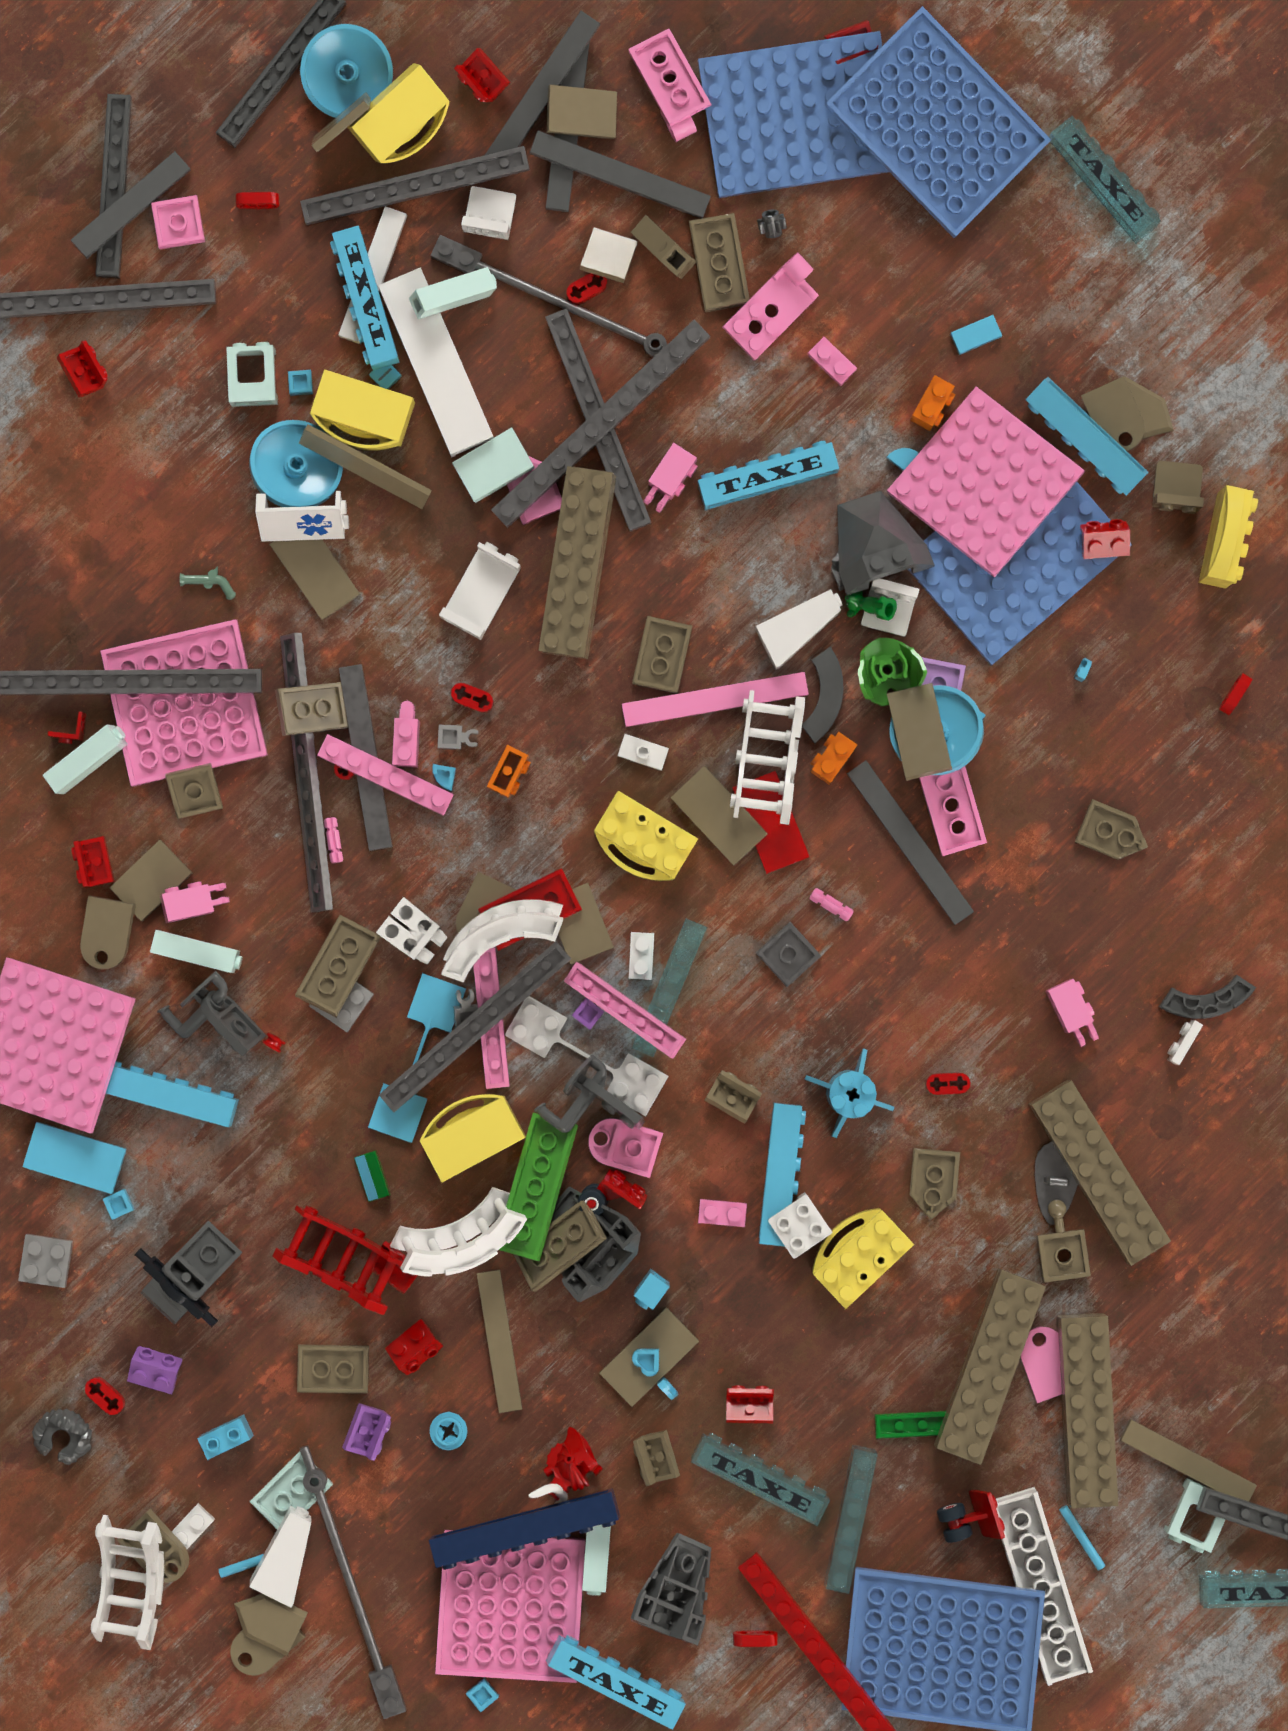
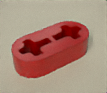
M275 192L237 193L236 207L240 209L278 208L279 194Z
M589 273L571 283L566 292L568 301L580 305L599 295L607 287V278ZM594 277L598 280L602 279L600 287L596 285L588 287L593 283ZM576 288L577 291L585 288L586 290L581 292V298L571 297L573 289Z
M1241 673L1221 703L1219 710L1229 716L1253 679Z
M457 683L451 689L453 700L462 706L481 713L489 712L493 707V698L486 691L466 683ZM462 687L466 688L465 692L471 695V698L462 697L459 700L458 695L455 693L456 690H461ZM483 696H486L489 705L479 708L480 704L474 701V697L482 699Z
M964 1073L931 1074L926 1079L925 1086L928 1092L935 1095L962 1094L968 1091L971 1082ZM961 1076V1079L966 1081V1085H963L962 1089L958 1090L957 1086H950V1081H957L958 1077ZM936 1077H938V1081L946 1082V1086H939L938 1091H935L934 1087H930V1082H934Z
M94 1377L86 1383V1395L107 1414L115 1415L123 1410L125 1407L124 1397L105 1379ZM100 1383L101 1386L99 1389L104 1393V1395H102L98 1391L96 1393H93L91 1391L93 1389V1386L91 1384ZM107 1396L111 1400L118 1399L117 1405L119 1408L114 1407L111 1409L109 1407L110 1401L105 1397Z
M771 1630L733 1632V1645L737 1647L777 1646L778 1632Z

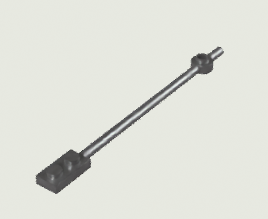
M442 235L439 236L431 253V258L466 274L488 267L490 273L496 279L562 309L567 308L569 312L644 345L646 354L652 358L667 345L666 339L659 333L645 336L481 262L482 253ZM658 341L660 345L657 348H653L651 343Z
M303 1446L299 1448L307 1470L303 1478V1485L307 1491L315 1493L375 1668L374 1671L369 1672V1678L383 1718L386 1719L406 1712L407 1708L392 1664L384 1667L323 1490L327 1484V1475L322 1469L315 1467L309 1446ZM311 1478H317L319 1484L313 1485L310 1481Z

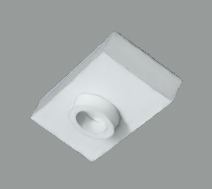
M625 734L618 757L662 771L669 748Z

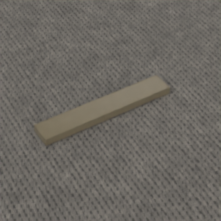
M309 424L304 429L299 444L423 509L432 490Z
M498 1269L477 1273L498 1410L499 1413L522 1410L501 1271Z
M1132 1419L1129 1420L1120 1438L1122 1442L1216 1491L1249 1501L1257 1487L1256 1484Z

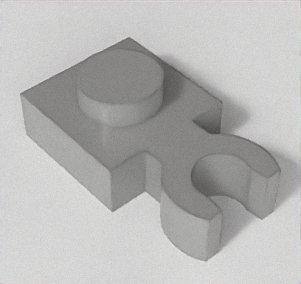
M439 725L438 749L461 750L462 743H466L469 747H477L478 743L470 742L469 736L472 734L476 735L479 732L478 730L470 729L463 733L462 726Z
M472 989L468 990L469 995L467 998H461L460 990L456 991V999L460 1006H453L455 1028L478 1009L477 1004H471L475 997Z

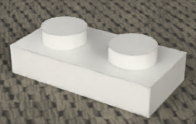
M631 932L629 979L652 980L654 933Z
M1191 1020L1189 1023L1185 1022L1179 1032L1182 1036L1178 1043L1174 1042L1168 1050L1167 1054L1170 1055L1167 1059L1175 1065H1180L1203 1026L1196 1020Z
M198 1503L172 1530V1533L188 1549L215 1518Z

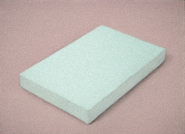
M512 427L452 462L475 503L535 469Z
M300 1451L250 1501L276 1529H278L290 1506L294 1508L299 1506L308 1510L317 1501L315 1493L307 1491L303 1485V1478L307 1470ZM311 1478L310 1481L313 1485L319 1484L317 1478ZM328 1478L327 1484L323 1489L324 1493L333 1485Z

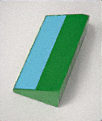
M377 1150L354 1157L368 1202L391 1195Z

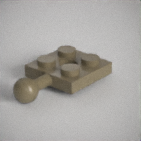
M1061 1200L1051 1201L1048 1205V1213L1054 1218L1056 1233L1037 1235L1043 1282L1091 1276L1084 1229L1065 1231L1063 1216L1066 1213V1205ZM1062 1249H1067L1070 1253V1258L1066 1262H1060L1057 1258L1058 1252Z

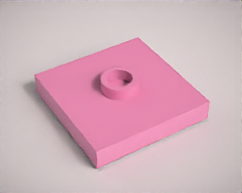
M197 195L151 203L160 250L205 242Z

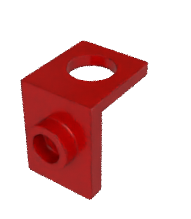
M78 713L76 734L48 731V736L59 738L58 742L64 744H72L73 740L83 741L86 713Z

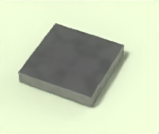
M791 922L784 926L756 952L786 987L821 957L818 951Z

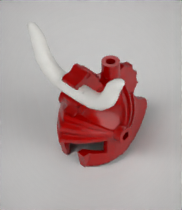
M569 1427L564 1443H557L547 1455L546 1464L548 1466L543 1470L547 1477L555 1475L553 1481L531 1492L528 1496L530 1498H538L548 1494L556 1500L555 1503L566 1501L570 1488L576 1491L577 1489L583 1490L585 1486H589L586 1474L593 1472L597 1476L603 1470L597 1463L586 1439L576 1429Z

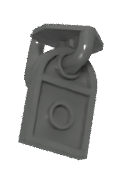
M217 971L209 976L180 1004L183 1008L196 999L201 1005L184 1024L170 1011L169 1005L157 1010V1013H160L170 1027L182 1038L190 1037L208 1020L214 1026L215 1031L222 1035L230 1043L232 1049L241 1056L267 1036L235 1001L227 996V983ZM213 983L218 990L209 992L206 988Z
M591 1055L576 1070L564 1087L563 1092L567 1096L575 1088L582 1092L562 1119L552 1113L546 1107V1103H542L534 1109V1112H537L545 1121L562 1133L572 1130L595 1097L602 1101L601 1105L610 1114L618 1113L621 1116V1121L629 1128L633 1129L635 1126L640 1129L645 1123L640 1114L603 1088L607 1069L604 1063L594 1055ZM590 1066L598 1071L592 1080L585 1076Z

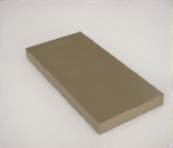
M731 213L689 221L704 311L711 312L743 306L750 298L735 214Z
M322 539L273 541L269 544L322 621L361 595Z
M929 683L888 693V702L906 781L952 770L933 684Z
M703 766L671 797L733 866L768 835L744 807H739L738 818L733 817L734 808H730L731 793L706 766Z
M339 915L295 996L337 1018L381 936Z
M583 1200L550 1223L540 1262L513 1255L531 1291L536 1292L607 1238L593 1211Z
M666 1307L599 1373L633 1407L699 1340ZM640 1348L659 1349V1370L656 1375L646 1376L642 1373L641 1367L634 1365L632 1354L635 1350Z

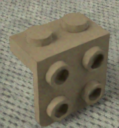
M1159 461L1156 464L1152 507H1159L1161 511L1178 509L1182 510L1183 513L1194 514L1203 508L1204 498L1200 497L1202 466L1198 464Z

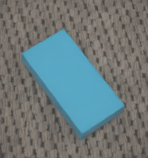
M994 315L950 333L959 355L1002 337Z

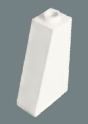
M830 589L755 627L775 670L784 665L840 613V606L843 604L837 593L833 594Z
M299 1506L296 1508L289 1507L250 1578V1588L290 1608L294 1604L311 1526V1516L307 1510Z

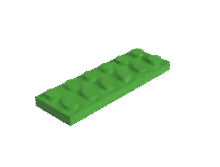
M532 1114L506 1205L507 1209L525 1215L527 1220L516 1237L499 1250L540 1262L578 1128L577 1124L569 1132L562 1133L545 1121L539 1114Z

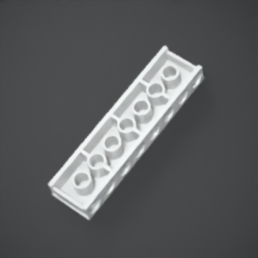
M420 267L380 284L378 287L450 455L454 457L456 454L487 442L494 437L441 313L418 319L409 301V297L416 289L428 286Z
M1035 1487L996 1498L998 1516L1002 1519L1005 1526V1538L1001 1540L1016 1587L1045 1591L1038 1659L1045 1682L1050 1686L1052 1683L1087 1672L1092 1673L1091 1663L1038 1492Z

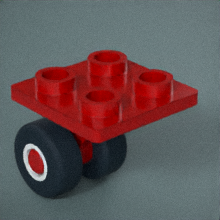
M609 1169L600 1184L594 1183L584 1188L578 1203L584 1200L594 1215L597 1214L599 1216L605 1210L601 1208L602 1204L607 1206L609 1200L623 1197L635 1207L641 1209L647 1195L640 1185L636 1183L632 1185L625 1180L626 1176L618 1170L613 1171Z
M969 1491L974 1512L966 1514L963 1503L949 1504L937 1510L939 1521L948 1523L949 1528L943 1531L945 1540L948 1543L969 1538L973 1534L969 1522L977 1520L983 1536L995 1539L1005 1538V1526L1002 1519L998 1516L996 1509L998 1504L991 1492Z

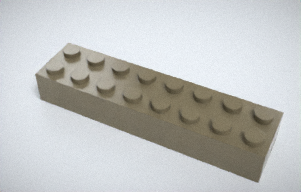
M567 466L538 650L542 653L588 659L617 477L613 472Z
M1066 1080L1028 1104L1128 1265H1134L1171 1242L1072 1080Z
M998 1268L936 1437L934 1446L937 1449L974 1463L982 1464L1046 1286Z
M1104 1313L1057 1315L1067 1504L1071 1508L1118 1506L1108 1316Z

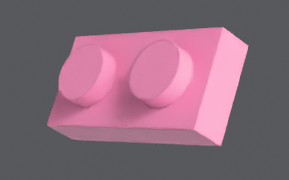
M825 337L807 354L840 386L857 370V367Z
M700 1199L698 1223L745 1227L747 1203Z

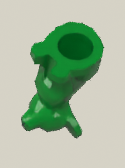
M862 591L845 597L846 606L849 609L847 612L848 617L855 616L862 609L869 614H875L881 620L889 621L897 610V603L893 598H886L884 596L880 598L872 596L863 597Z

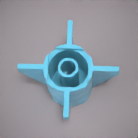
M862 1048L855 1071H841L834 1075L829 1083L808 1075L805 1077V1080L827 1088L826 1096L828 1103L834 1111L839 1113L832 1137L837 1138L847 1117H863L871 1111L874 1105L891 1111L894 1110V1106L876 1100L875 1084L868 1076L863 1074L868 1051ZM855 1088L856 1096L849 1100L846 1092L847 1090L852 1091Z

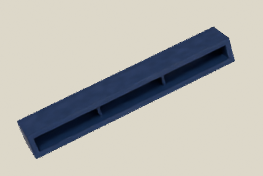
M612 1488L434 1535L429 1539V1544L436 1568L443 1567V1570L456 1567L457 1562L473 1563L480 1560V1556L487 1554L489 1558L499 1556L506 1549L511 1548V1552L519 1551L525 1548V1544L534 1543V1546L547 1543L548 1538L564 1539L570 1537L571 1532L578 1530L580 1534L592 1531L593 1527L602 1524L603 1528L610 1527L616 1524V1520H619L620 1512Z

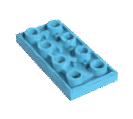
M36 1122L22 1167L113 1194L127 1149Z

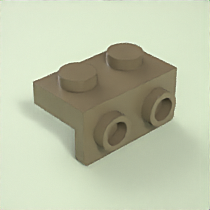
M722 1070L704 1101L745 1124L762 1093L755 1086L740 1081L733 1073Z
M667 1430L642 1435L633 1441L634 1454L638 1458L640 1465V1475L646 1486L680 1476Z

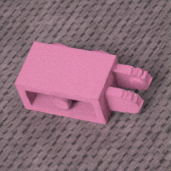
M673 443L648 481V485L652 489L646 496L644 503L647 505L651 503L658 491L664 495L656 508V511L661 512L669 499L672 500L674 495L679 497L685 487L683 484L687 476L691 478L698 467L695 464L697 457Z
M407 700L402 702L400 706L399 718H394L392 765L395 767L418 768L420 721L415 719L414 704Z
M201 882L188 884V889L179 890L178 886L165 889V893L160 896L166 923L211 914L214 912L213 906L229 903V897H220L212 900L210 892L224 890L226 884L221 883L208 886V884L202 885Z
M1069 979L1046 990V994L1065 1033L1073 1032L1080 1047L1085 1045V1039L1079 1028L1085 1025L1090 1037L1094 1041L1099 1039L1092 1023L1094 1021L1092 1018L1095 1015L1089 1002L1085 1003L1082 997L1084 990L1079 981L1075 982L1074 979Z

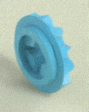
M452 1412L439 1414L430 1426V1437L433 1443L444 1450L458 1448L463 1444L467 1436L466 1422L459 1414ZM454 1422L453 1431L456 1435L449 1434L444 1440L445 1430L440 1425L448 1427Z

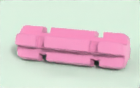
M335 817L324 819V825L327 829L328 850L331 851L329 854L331 863H339L343 861V855L340 852L339 830L336 829L338 827L337 819Z
M818 888L814 889L810 895L811 901L816 904L818 902L821 903V907L834 915L839 914V918L844 921L850 919L853 909L848 906L843 907V903L828 894L825 896L824 892Z

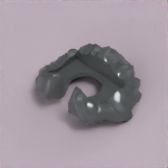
M67 1408L56 1411L52 1409L50 1413L46 1412L33 1428L34 1446L43 1456H46L52 1450V1436L57 1430L68 1432L70 1443L57 1456L58 1462L66 1465L77 1462L78 1458L86 1455L91 1449L90 1439L92 1430L89 1429V1424L85 1423L80 1414H76Z

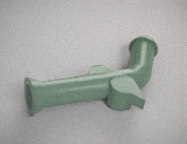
M218 566L214 570H210L208 575H184L180 573V587L185 584H204L206 589H210L213 584H218L226 595V599L231 600L236 596V592L233 591L227 579L218 575Z

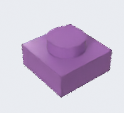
M585 998L572 1016L591 1030L604 1011L588 998Z

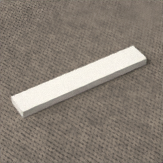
M386 206L368 252L377 287L384 282L407 218L406 213ZM352 300L350 301L349 307H353ZM348 307L338 336L361 344L356 333V329L360 328L358 320L353 321Z

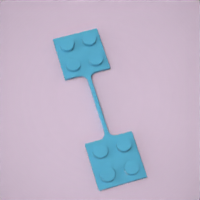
M422 973L407 1015L408 1018L422 1022L425 1026L413 1065L419 1060L427 1034L431 1028L435 1027L447 1032L452 1031L454 1025L453 1006H460L456 999V991L460 990L461 998H463L466 988ZM383 1083L381 1092L385 1090L389 1085ZM415 1094L397 1111L393 1112L379 1096L368 1128L412 1143L427 1098Z

